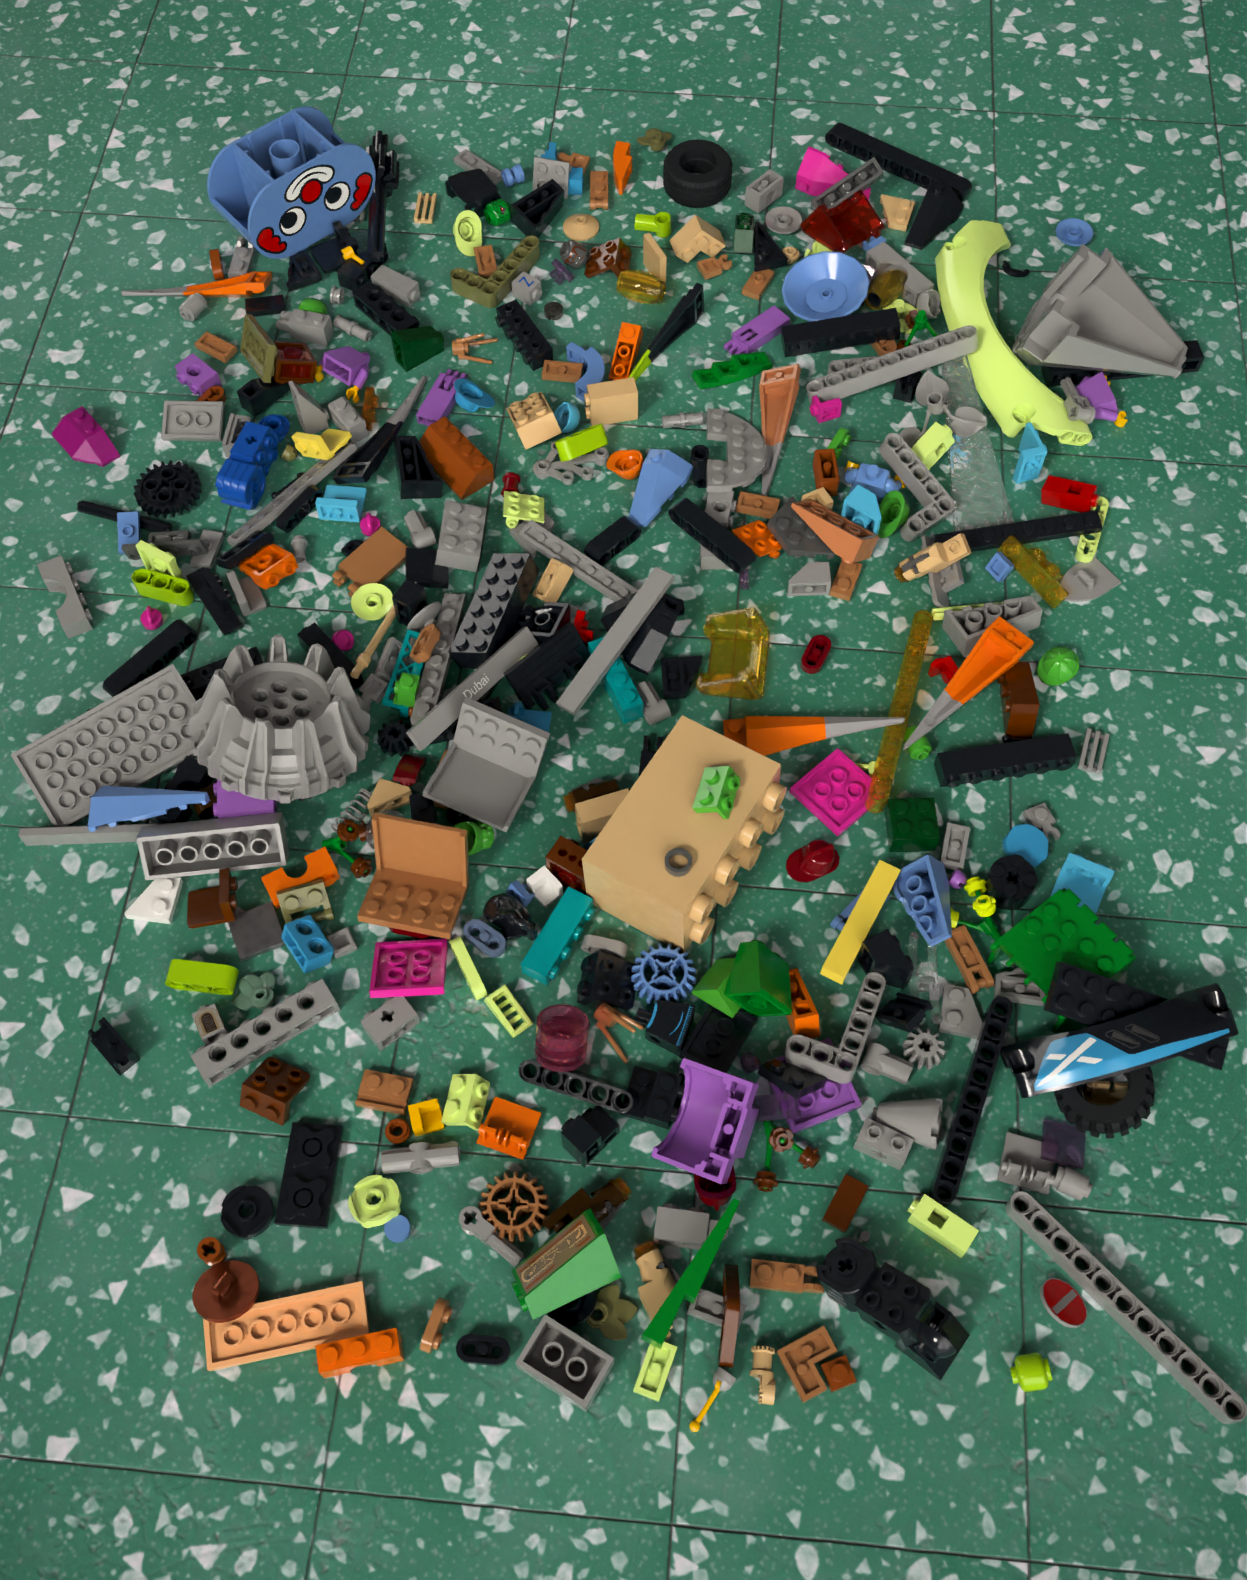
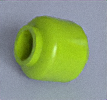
M1038 1352L1016 1356L1014 1360L1015 1366L1010 1367L1013 1383H1019L1020 1388L1024 1392L1046 1389L1049 1386V1381L1053 1380L1048 1359L1043 1358Z

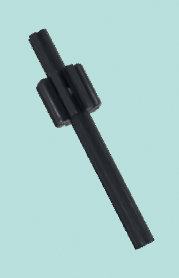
M376 131V136H373L372 145L366 147V152L374 163L376 173L375 186L369 201L367 258L373 259L374 262H380L381 257H384L386 197L392 196V188L398 189L400 163L397 161V153L394 150L388 152L389 136L388 134L383 135L382 131Z

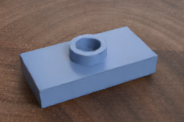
M138 511L117 513L118 553L120 555L125 554L121 549L123 544H136L141 540L140 513Z

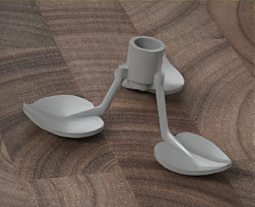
M927 370L920 379L915 392L917 402L922 406L928 407L923 430L920 432L918 428L910 427L902 430L899 435L912 448L926 433L930 414L938 415L942 411H945L948 417L953 420L951 430L960 437H969L976 434L987 425V420L980 411L968 406L959 407L955 412V416H953L948 410L947 405H944L943 402L949 394L947 383Z

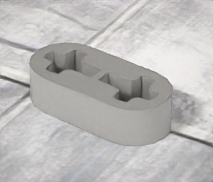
M585 935L581 949L589 954L601 951L623 960L628 948L621 941L596 935Z

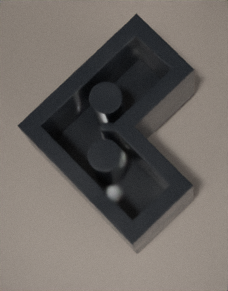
M596 1106L593 1109H587L582 1116L578 1115L575 1119H568L561 1128V1139L563 1148L585 1168L620 1133V1125L600 1106Z

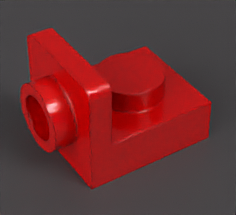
M577 610L573 624L585 646H588V642L593 641V631L588 630L589 621L586 620V611Z
M951 656L940 657L930 664L928 674L930 677L941 674L944 683L947 684L959 668Z

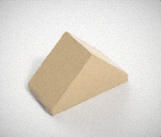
M379 778L367 804L371 818L374 813L386 814L409 804V795H412L410 787Z

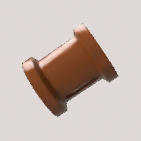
M206 1237L199 1242L197 1254L207 1265L214 1266L225 1260V1247L216 1238ZM210 1249H211V1250H214V1249L216 1250V1252H215L214 1254H212V1253H209V1254H208V1251H209Z

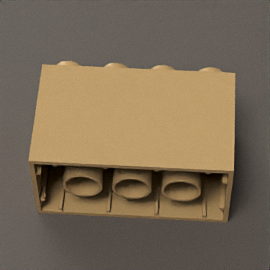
M682 715L582 858L586 895L593 898V905L666 945L670 943L673 949L679 946L681 948L680 953L686 952L692 941L702 945L711 933L715 923V919L709 917L710 913L717 903L723 907L729 905L739 884L733 880L740 867L748 871L752 869L762 849V846L756 843L763 831L773 835L783 819L785 811L779 808L785 797L787 787L779 784L781 764ZM730 766L740 778V786L737 790L729 819H723L717 812L696 813L692 809L705 767ZM675 848L685 849L692 857L691 870L688 874L681 877L672 876L665 869V856L670 850ZM675 855L669 860V864L675 869L684 868L688 863L687 859L682 855Z

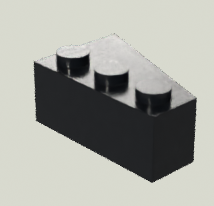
M551 179L511 205L510 221L526 236L533 235L539 238L563 207L565 190L556 181Z
M395 436L394 454L400 499L441 498L443 482L436 475L432 463L430 464L426 458V453L416 436Z

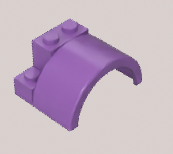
M684 1058L680 1068L683 1069L685 1074V1088L675 1123H673L665 1139L653 1148L651 1156L716 1183L727 1184L734 1160L744 1158L755 1125L759 1109L752 1107L759 1084Z

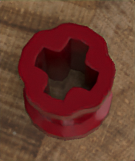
M508 472L502 477L504 488L501 490V495L503 497L504 491L520 493L518 484L521 479L518 474Z

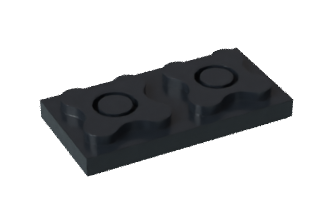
M301 1122L292 1123L275 1225L327 1229L344 1131L343 1126Z

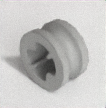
M333 286L330 292V301L332 304L337 302L338 305H342L345 296L344 288L340 287L337 289V287Z

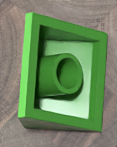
M735 958L717 959L693 989L692 994L734 1018L741 1007L726 997L724 992Z

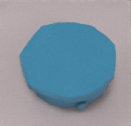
M1030 824L1017 825L1012 827L1005 836L1003 850L1006 856H1022L1034 868L1047 858L1048 838L1042 831Z

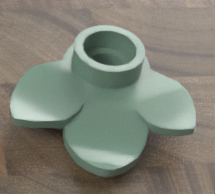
M267 971L260 978L253 974L241 977L239 981L241 993L232 1000L233 1005L244 1011L253 1007L265 1010L273 1006L275 1002V993L273 991L276 984L275 976Z

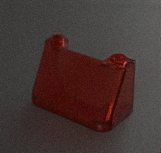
M862 190L857 191L849 201L845 199L839 206L828 209L825 204L820 205L799 226L804 234L833 252L845 253L851 247L863 243V241L870 240L872 236L877 239L881 236L880 232L885 228Z

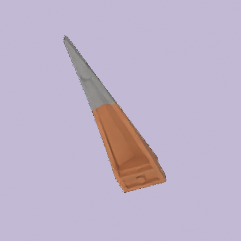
M799 364L764 370L761 374L759 390L762 437L768 452L765 469L762 473V496H768L800 386L798 383L801 372Z

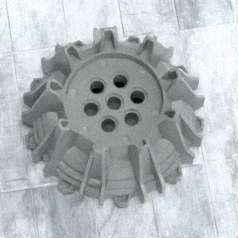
M275 635L271 638L266 663L254 666L246 646L239 644L234 647L223 669L214 671L202 698L193 703V715L189 717L190 735L196 739L192 741L193 755L197 756V762L200 765L208 768V775L221 781V788L228 792L234 790L256 799L276 800L280 804L290 803L295 799L313 797L327 792L328 789L333 787H342L346 784V776L356 772L358 762L366 758V751H368L369 737L364 734L370 729V713L365 710V700L356 695L344 667H337L335 669L327 650L318 643L310 647L304 665L289 662L285 637L282 635Z

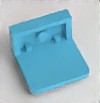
M1069 853L1062 865L1050 897L1059 889H1070L1082 900L1077 905L1079 908L1086 904L1096 914L1105 889L1115 871L1103 864H1096L1086 860L1081 855Z

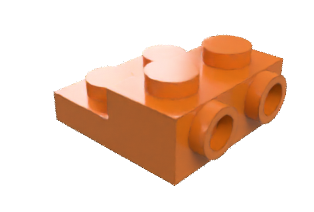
M272 543L271 545L263 546L253 556L241 561L238 567L241 572L252 577L254 584L267 590L278 585L282 578L294 574L298 564L292 553Z

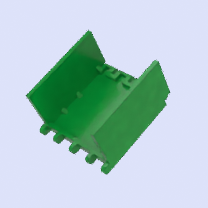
M1063 888L1062 890L1059 889L990 946L992 952L986 963L990 966L1003 954H1006L1010 959L1005 964L1008 967L1016 964L1028 976L1023 982L1029 985L1033 981L1046 994L1041 999L1045 1004L1056 962H1064L1118 981L1126 973L1136 957L1133 955L1134 951L1122 939L1117 943L1113 941L1118 935L1104 922H1101L1098 926L1095 924L1099 917L1086 904L1080 908L1077 906L1082 901L1070 889L1066 890ZM1058 1015L1059 1020L1052 1030L1055 1033L1058 1032L1071 1019Z

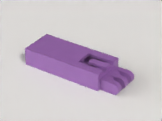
M773 305L733 332L732 339L723 348L729 351L731 355L753 353L781 333V326L790 325V318Z
M448 369L445 374L440 373L416 413L417 423L429 426L444 416L448 417L456 403L454 382L457 379H467V374L462 373L460 376L458 371H455L453 374L452 369Z

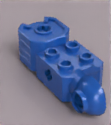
M272 414L262 418L258 424L246 422L230 450L229 458L225 460L216 477L215 487H218V495L224 498L221 499V503L247 510L256 508L265 490V477L269 473L271 464L277 459L278 444L285 439L289 432L290 424L286 417Z

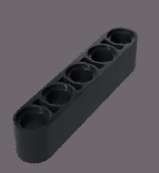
M688 498L682 499L668 510L670 519L734 572L741 573L756 561V555L750 547Z
M175 620L107 677L102 686L103 690L114 697L163 670L196 641L197 632L183 620Z
M541 1058L523 1061L519 1066V1076L527 1083L619 1113L635 1109L640 1101L638 1092L633 1088ZM531 1064L535 1065L537 1069L536 1076L530 1073ZM554 1071L557 1072L560 1077V1081L558 1084H556L552 1079V1074ZM576 1079L581 1080L583 1084L582 1091L576 1089ZM600 1086L606 1090L605 1099L598 1095V1088ZM622 1094H626L630 1099L628 1107L624 1106L621 1102Z

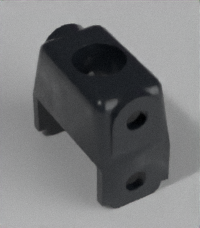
M480 168L457 173L448 177V180L445 182L447 195L451 198L458 196L466 203L465 210L471 211L475 207L473 212L479 218L484 216V210L488 203L501 199L497 186Z

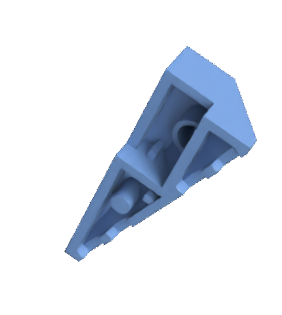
M102 786L91 797L88 829L90 832H94L100 825L104 824L114 827L117 826V821L131 820L135 822L167 814L170 808L175 807L185 810L188 808V804L202 803V805H205L210 801L207 792Z

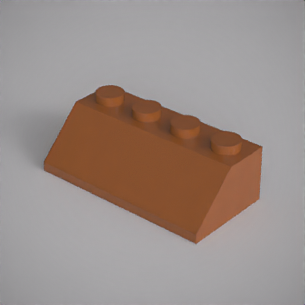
M446 416L428 426L419 443L424 449L429 463H432L435 473L461 500L494 481L493 464Z

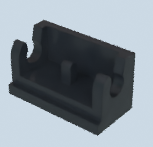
M918 371L898 378L895 384L893 399L912 403L922 373Z
M105 1017L98 1021L101 1026L100 1029L96 1032L90 1029L88 1035L92 1038L90 1041L121 1076L140 1059Z

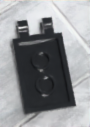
M709 1004L681 1050L679 1058H686L727 1073L756 1025L758 1018L742 1009L738 1011L734 1018H731ZM679 1067L678 1075L683 1076L682 1080L685 1081L684 1071Z

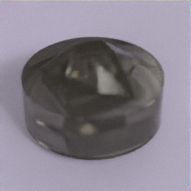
M549 302L544 306V315L549 320H558L563 316V307L558 302Z

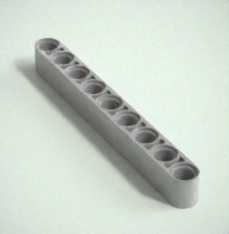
M964 326L814 379L806 386L809 403H812L813 396H817L821 403L836 398L842 399L972 353L978 348L977 330L974 326Z

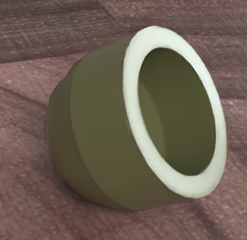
M287 444L280 458L291 462L296 459L298 452L293 446Z

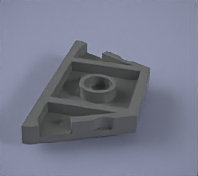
M791 497L768 521V529L788 556L814 558L816 554L826 555L827 559L834 557L835 553L793 510L791 505L793 502H797L794 497Z

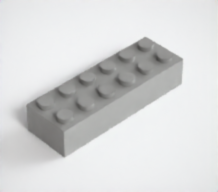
M282 812L143 826L136 838L145 881L219 873V869L229 868L230 871L287 866L290 854Z

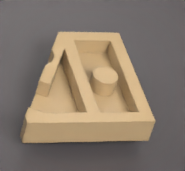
M881 194L880 204L883 205V214L887 219L888 228L906 232L914 210L915 201Z

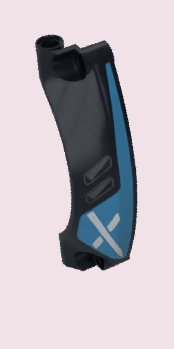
M1215 982L1182 992L1157 1005L1123 1017L1065 1032L1037 1036L1003 1046L1000 1054L1007 1069L1010 1068L1012 1075L1016 1079L1021 1098H1029L1042 1093L1074 1087L1151 1066L1203 1048L1225 1038L1233 1037L1239 1034L1232 1010L1228 1007L1225 995L1220 986Z

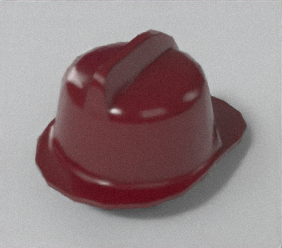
M824 840L811 841L806 846L790 854L786 860L788 875L792 879L804 883L814 881L833 872L839 865L838 852L834 849L832 843L829 844Z
M734 1166L732 1167L727 1184H719L693 1174L695 1189L700 1200L706 1205L713 1206L715 1211H719L720 1206L727 1204L732 1198V1194L736 1191Z

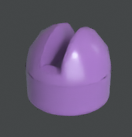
M957 868L948 879L949 886L954 889L963 888L962 884L967 883L966 875Z

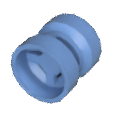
M520 164L514 165L511 169L505 168L501 170L502 179L507 188L513 186L514 183L520 184L525 182L524 172Z

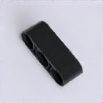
M623 516L588 542L584 548V554L603 566L639 538L642 529L627 516Z

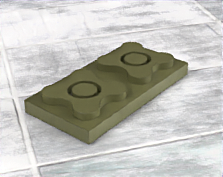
M245 314L240 351L264 383H271V376L275 372L274 362L277 356V346L253 315Z

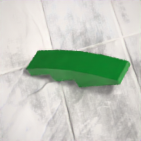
M765 352L736 354L731 356L730 361L713 362L710 369L694 370L692 377L699 389L713 388L755 376L764 370L771 369L773 364Z

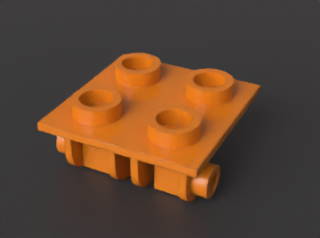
M761 520L731 531L738 539L750 547L759 558L768 555L770 558L776 559L780 556L779 550L782 549V546L768 529L767 525Z
M495 1097L484 1124L481 1123L478 1133L480 1134L476 1143L524 1160L542 1113Z

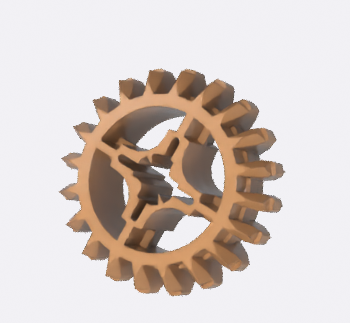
M514 1171L513 1178H509L508 1172H504V1180L502 1181L498 1176H495L496 1185L494 1186L491 1183L486 1185L490 1193H481V1197L486 1200L479 1202V1208L484 1210L481 1212L482 1217L496 1228L493 1234L496 1231H500L499 1239L501 1240L506 1235H509L510 1243H514L515 1236H518L520 1242H523L524 1233H527L530 1238L534 1237L532 1228L534 1227L540 1231L542 1226L538 1221H543L547 1218L541 1212L549 1211V1206L543 1204L548 1201L547 1194H542L544 1191L543 1185L536 1187L538 1183L536 1178L528 1182V1173H524L522 1178H519L518 1171ZM519 1188L530 1193L535 1203H529V1200L521 1199ZM510 1189V1193L506 1198L498 1199V1202L495 1201L502 1192ZM515 1197L518 1206L515 1208L514 1215L512 1216L510 1207H512ZM493 1210L506 1214L509 1225L499 1222L493 1215ZM533 1212L526 1222L518 1225V1220L522 1215Z

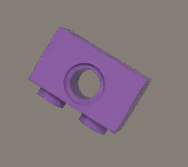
M193 353L175 365L178 381L182 385H187L195 395L201 396L211 386L222 387L218 373Z

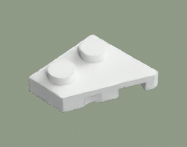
M177 877L155 879L126 910V918L171 924L183 880Z

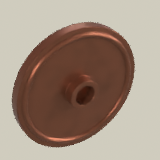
M231 1260L218 1263L206 1270L196 1282L192 1294L193 1305L197 1313L207 1321L224 1323L235 1320L244 1315L257 1300L260 1291L259 1278L255 1270L245 1262Z

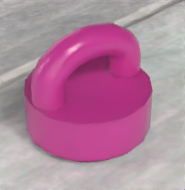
M367 513L366 517L360 521L361 532L366 536H371L381 527L380 520L375 516H371L370 513Z
M147 606L146 610L141 614V623L148 630L158 629L163 624L161 612L151 606Z
M338 630L332 636V641L341 651H348L354 645V637L348 630Z

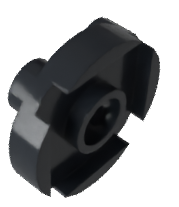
M255 1185L236 1187L226 1195L222 1203L221 1222L230 1234L244 1240H249L262 1234L269 1227L275 1216L271 1197L264 1189ZM253 1206L252 1215L242 1218L241 1215L244 1213L242 1208Z

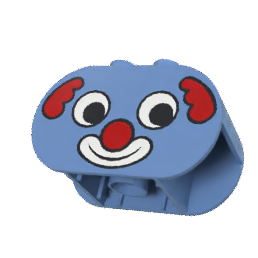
M301 106L225 146L212 162L208 173L207 191L214 209L256 250L266 257L282 259L304 252L313 243L326 236L335 234L332 223L340 221L345 226L356 219L372 196L376 173L370 155L362 147L353 143H345L334 133L329 119L320 110L311 106Z

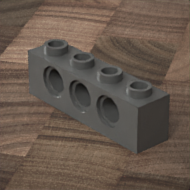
M875 157L811 200V207L820 221L883 178L884 172Z

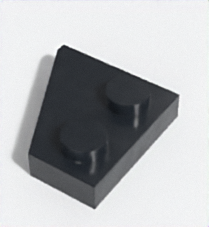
M307 251L290 256L289 278L286 284L289 292L322 280L321 273Z
M702 656L661 658L664 700L686 698L702 665Z
M777 1059L761 1064L757 1073L795 1099L823 1088L827 1080L822 1075Z

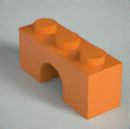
M326 847L304 856L308 867L305 874L301 877L291 878L287 876L282 867L261 877L276 909L281 908L276 891L323 879L325 887L340 879L337 868Z
M397 1328L315 1345L318 1372L323 1378L351 1373V1369L359 1366H383L405 1361L401 1333Z

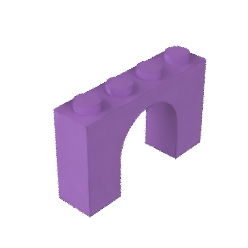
M220 780L213 783L214 796H217V803H213L215 817L228 818L277 812L276 800L256 799L234 790L228 792L221 788Z

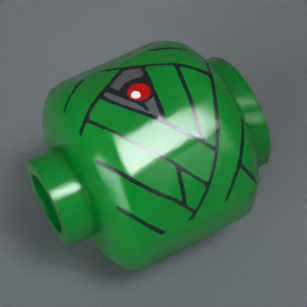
M497 199L486 205L484 216L489 224L498 227L510 221L511 205L508 202L506 203L503 199Z

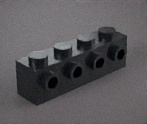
M517 299L496 307L497 316L495 320L498 327H502L506 338L513 342L516 352H520L526 365H529L534 371L543 367L544 360L553 361V348Z

